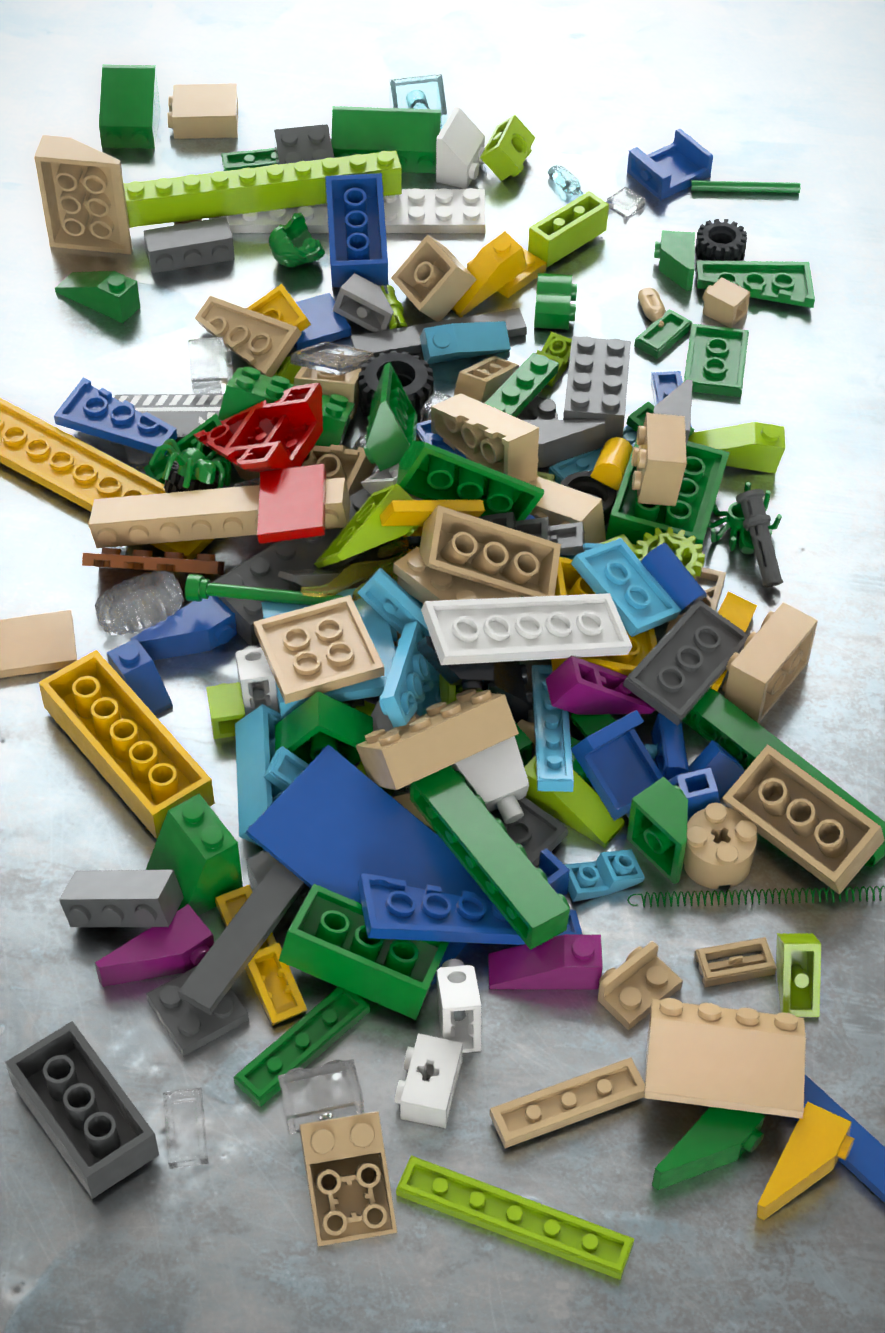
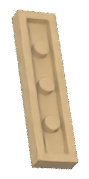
M630 1057L490 1108V1117L504 1148H508L643 1098L645 1083Z

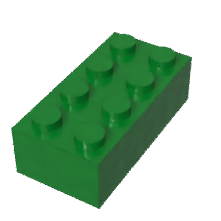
M238 367L226 385L218 420L223 421L264 400L268 404L282 398L284 395L283 391L297 385L291 384L288 379L281 376H273L271 378L262 375L259 370L252 367ZM322 393L323 432L315 443L316 446L331 447V444L342 445L355 403L348 402V399L342 395L332 394L329 396Z

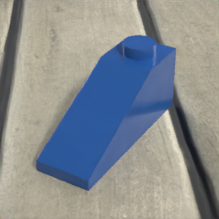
M209 596L208 599H202L201 602L193 601L130 638V641L136 638L153 661L211 651L217 646L229 642L232 637L237 635L235 613L218 597Z

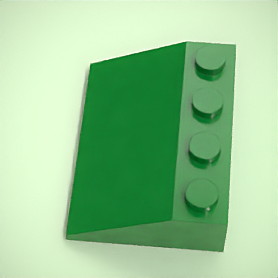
M636 438L634 447L639 448V445H637V438ZM687 441V464L676 506L638 503L637 490L632 489L633 473L637 471V467L632 466L631 453L610 515L606 540L624 534L631 544L637 545L638 540L643 541L645 533L654 536L656 528H659L662 533H667L668 527H672L673 533L678 534L679 531L685 530L684 537L688 538L694 535L696 537L695 544H703L730 452Z

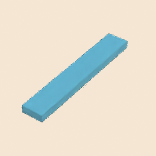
M532 665L537 791L573 792L574 777L569 712L551 705L546 678L553 672L552 665Z

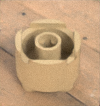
M711 803L705 809L695 813L687 823V843L683 860L687 875L697 884L710 889H718L719 886L723 885L733 887L743 882L749 875L757 843L756 825L736 810L725 807L721 803Z

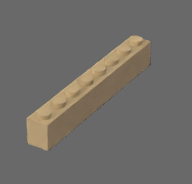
M345 477L326 479L325 529L344 528L349 522L351 505ZM260 485L94 499L88 525L96 548L257 535Z

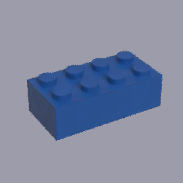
M382 173L326 176L332 287H341L354 273L376 285H389Z

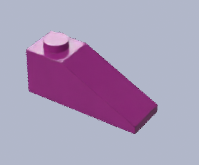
M572 655L546 678L551 705L577 715L630 714L635 710L639 714H651L655 711L653 707L623 686L628 676Z
M188 904L176 912L169 927H151L96 961L95 966L99 982L105 987L185 973L197 966L213 946V933Z
M564 934L553 937L531 950L524 944L489 953V989L599 990V980L603 969L601 935Z

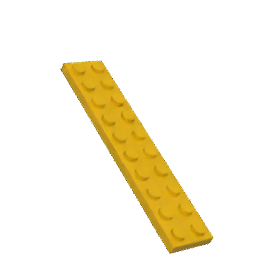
M0 398V463L90 512L92 511L94 499L166 493L163 488L164 484ZM214 539L155 543L151 545L164 552L184 553V559L194 560L196 554H200Z

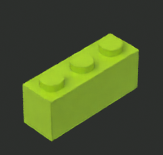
M586 192L529 227L528 251L547 263L546 267H549L607 231L609 204L592 192Z

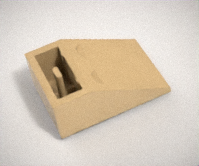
M379 1111L299 1124L317 1245L324 1246L397 1233Z

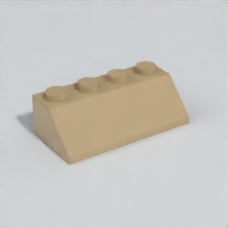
M440 505L424 521L419 552L426 567L523 597L555 596L561 544Z

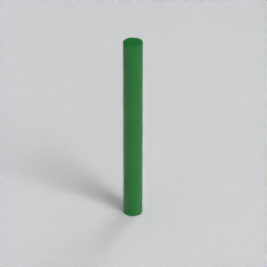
M691 180V191L800 193L801 190L800 182Z

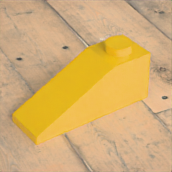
M506 231L482 247L467 266L468 271L477 280L454 305L452 310L460 318L527 269L523 247Z
M807 1101L803 1119L799 1118L757 1204L758 1218L762 1220L767 1219L830 1173L839 1158L847 1159L855 1138L849 1136L851 1121Z

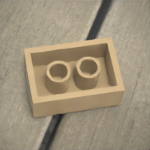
M784 602L775 612L770 611L764 618L760 630L757 633L753 631L748 636L744 649L740 653L735 652L729 659L726 666L729 674L722 688V691L725 692L724 697L759 723L808 664L818 620Z

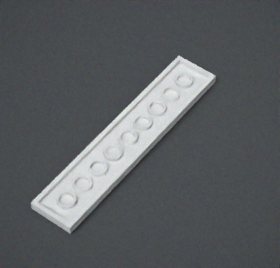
M414 188L402 189V194L383 196L386 233H486L485 189ZM327 204L221 216L227 218L231 233H271L277 226H285L292 218L293 213H302L310 233H329Z

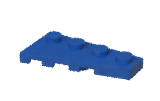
M85 377L80 380L54 414L56 425L154 454L156 448L163 445L165 440L177 439L175 427L148 412L141 413L135 410L134 405L126 400L121 402L112 397V392L103 387L97 389Z

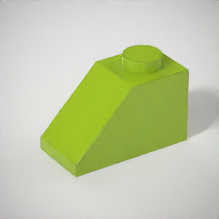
M777 933L776 974L781 1013H790L796 1017H820V941L813 933Z

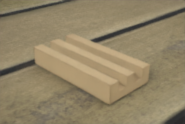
M766 937L695 950L694 957L696 962L699 963L698 969L700 975L703 976L704 988L775 975L777 967ZM762 951V954H757V955H751V956H745V957H743L742 955H740V954H746V953H751V952ZM734 956L730 957L729 960H723L712 963L707 962V960Z

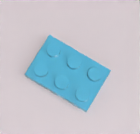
M622 538L579 553L571 562L572 566L596 594H611L623 625L631 637L676 619L682 611L643 566Z

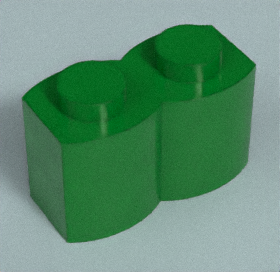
M538 273L534 328L569 330V321H575L576 304H570V302L576 301L577 284H572V275Z

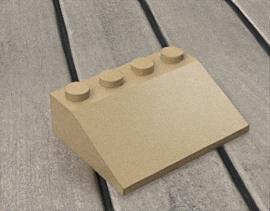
M42 135L34 155L49 247L132 254L133 249L121 160L71 137Z
M665 998L663 1000L652 999L647 1036L644 1098L803 1119L806 1044L804 1018L785 1012L769 1014L761 1013L751 1008H740L737 1010L721 1008L712 1003L697 1005L682 1003L673 998Z

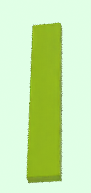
M412 1155L396 1188L397 1196L619 1280L622 1278L635 1239Z

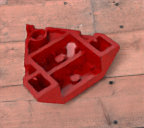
M320 383L293 386L283 391L284 395L281 399L269 404L264 400L221 421L222 425L213 428L210 432L202 430L194 434V437L244 470L264 472L301 467L323 432L322 387Z

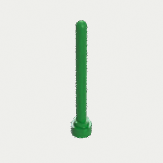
M195 574L188 575L185 586L186 600L201 602L202 599H208L209 596L312 606L344 597L334 594L210 583V580L204 579L203 575Z

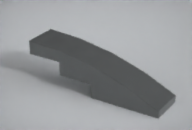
M513 512L479 517L483 520L561 544L560 557L573 556L585 552V529L583 522L550 526L548 517L516 521Z

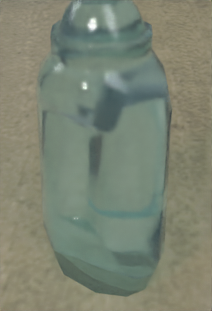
M557 164L548 169L549 178L568 194L578 195L579 197L584 194L581 190L579 179L565 166Z

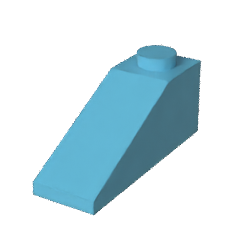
M505 321L452 323L427 327L423 329L420 335L423 357L428 364L511 350Z

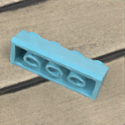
M263 704L235 723L239 837L256 845L258 844L245 834L248 827L284 792L263 777L275 755V725L281 721L279 712Z

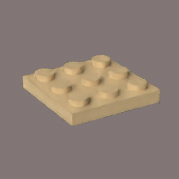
M351 595L253 622L254 631L285 704L311 697L318 691L326 693L385 676L384 665Z

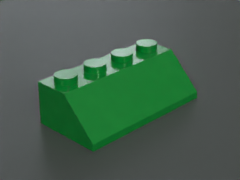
M332 106L331 143L334 158L396 150L401 164V173L436 174V141L441 131V109Z
M391 363L384 365L371 403L370 416H368L367 436H365V454L371 464L376 463L380 472L399 464L411 443L416 441L418 415Z
M413 441L399 461L397 484L408 494L423 500H483L485 511L481 516L513 512L516 521L525 520L544 495V489L426 442Z
M313 884L287 932L279 961L416 1020L449 942L368 938L361 903Z

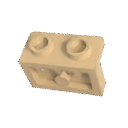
M651 941L644 948L641 946L635 948L628 955L626 962L617 969L614 967L610 968L599 980L598 1002L628 1031L650 1014L652 999L663 1000L670 998L682 988L683 980L657 957L658 945L654 941Z

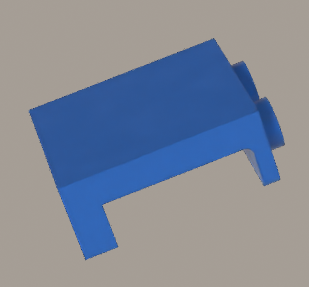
M679 128L675 130L673 143L654 152L646 154L638 147L629 150L627 173L661 201L690 187L691 180L710 178L713 154Z
M637 710L591 734L571 748L572 753L614 821L625 814L629 818L632 798L663 777L634 729L644 722ZM676 776L668 780L673 786L678 783Z

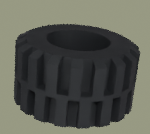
M390 351L388 354L383 352L378 354V357L368 359V363L362 365L361 372L358 375L359 407H361L363 416H367L368 420L371 403L384 365L391 363L418 415L417 423H420V420H425L428 417V412H431V406L434 403V377L429 364L425 360L421 361V357L417 355L411 356L409 352L404 351L402 353Z

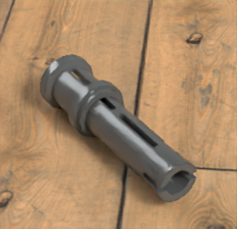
M754 489L737 495L736 501L741 504L745 519L742 523L743 528L750 532L763 581L762 585L764 588H769L782 584L783 579L768 528L771 524V517L765 511L762 499L765 494L762 489Z

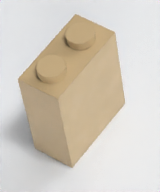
M237 83L173 84V95H168L169 112H167L168 128H173L174 139L238 138L239 104Z

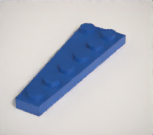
M364 873L360 875L358 888L368 938L525 944L492 901L481 899L474 892L462 891L461 895L441 892L440 886L427 884L426 889L406 886V880ZM570 909L567 930L557 936L582 934L576 910Z

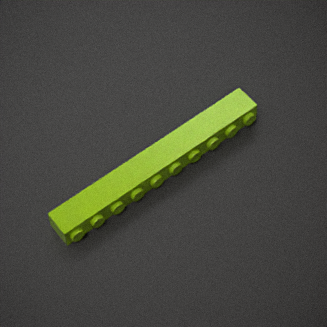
M395 150L362 155L355 154L337 158L330 157L313 161H299L288 164H272L255 168L247 167L238 170L216 171L197 175L189 174L147 181H132L124 183L129 227L327 204L326 176L382 173L383 196L402 194L401 164Z

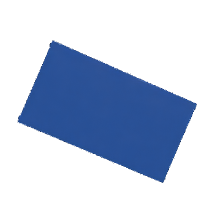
M330 745L321 750V753L269 808L248 827L245 833L308 887L312 888L313 884H316L361 903L358 881L361 873L406 880V886L426 889L427 884L440 886L441 892L461 895L462 891L474 892L477 897L491 901L435 832ZM449 942L439 968L442 967L445 961L455 959L467 945V942ZM436 975L432 982V985H435L437 983Z

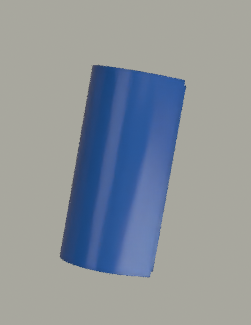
M666 543L654 548L641 560L643 566L682 610L679 613L680 616L687 612L698 599L703 600L707 597L706 592Z
M659 713L651 731L652 744H657L655 763L663 777L670 780L675 776L677 777V775L690 771L682 723L680 722L677 726Z

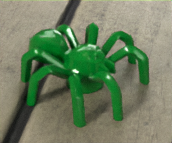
M174 439L165 440L163 445L156 448L149 463L154 466L157 460H163L168 450L171 456L167 461L162 477L164 480H168L172 464L175 460L179 464L178 474L185 477L183 482L184 488H189L191 480L213 484L217 468L219 471L217 489L223 488V483L226 486H230L231 464L225 457H220V454L214 450L205 457L202 453V442H199L195 448H188L181 453Z
M749 481L745 482L744 492L751 490V483ZM770 490L765 491L763 502L765 511H767L769 505ZM715 501L713 507L714 514L718 517H726L715 522L709 521L708 527L711 528V542H717L730 528L729 550L731 552L735 550L737 532H740L738 542L740 551L744 554H754L755 551L750 532L743 528L742 523L745 519L741 504L734 502L729 506L728 511H719ZM778 514L773 524L768 526L770 536L772 535V530L778 528L782 519L781 514ZM726 522V524L716 534L715 527Z

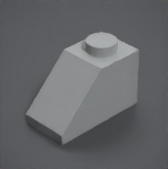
M355 273L341 286L333 308L334 312L372 332L387 330L394 313L380 286Z

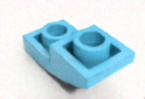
M632 849L601 852L597 860L593 862L565 864L570 869L568 892L573 902L609 895L643 882L645 878Z

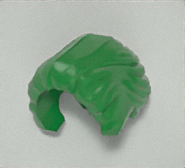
M293 213L292 218L285 226H277L269 236V246L272 255L283 266L296 267L319 260L325 255L320 241L312 238L305 223L306 220L302 213Z

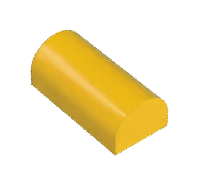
M614 437L606 441L590 475L591 478L614 490H619L633 450L632 445L621 437Z

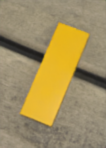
M392 500L380 514L382 526H423L424 521L438 505L477 518L483 514L485 509L483 500Z

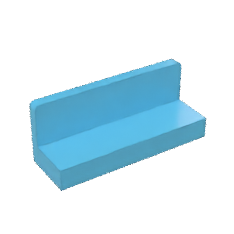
M379 568L357 592L400 634H402L406 623L418 621L424 637L430 636L421 612L422 606L382 568Z

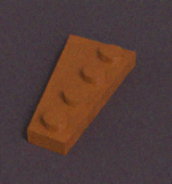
M102 548L101 554L82 553V566L224 575L225 562L215 561L216 555L196 554V560L184 559V553L165 552L164 558L152 557V551L133 550V556L121 555V549Z

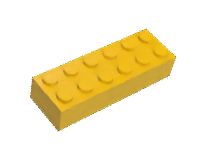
M97 650L38 682L44 708L156 839L159 836L167 812L171 808L199 793L209 806L215 804L212 779Z

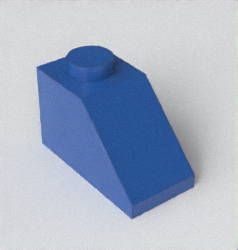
M136 638L107 652L110 666L154 715L173 707L170 696L152 658Z

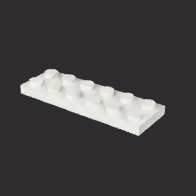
M610 593L425 601L421 609L441 665L569 658L571 655L577 658L628 655L633 647Z

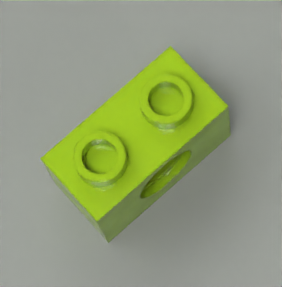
M514 114L495 127L480 159L501 181L510 175L515 177L523 170V163L531 154V146L536 137Z

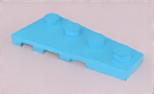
M418 621L404 625L401 637L398 639L395 656L392 657L389 675L386 676L383 693L379 698L381 710L384 715H388L393 728L408 724L418 709L417 704L425 700L424 692L431 691L434 687L433 681L439 680V672L417 650V643L425 638Z

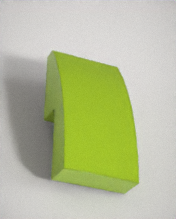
M554 332L550 333L543 349L536 352V354L546 356L548 359L559 363L558 373L547 384L552 387L569 365L572 342L571 338Z

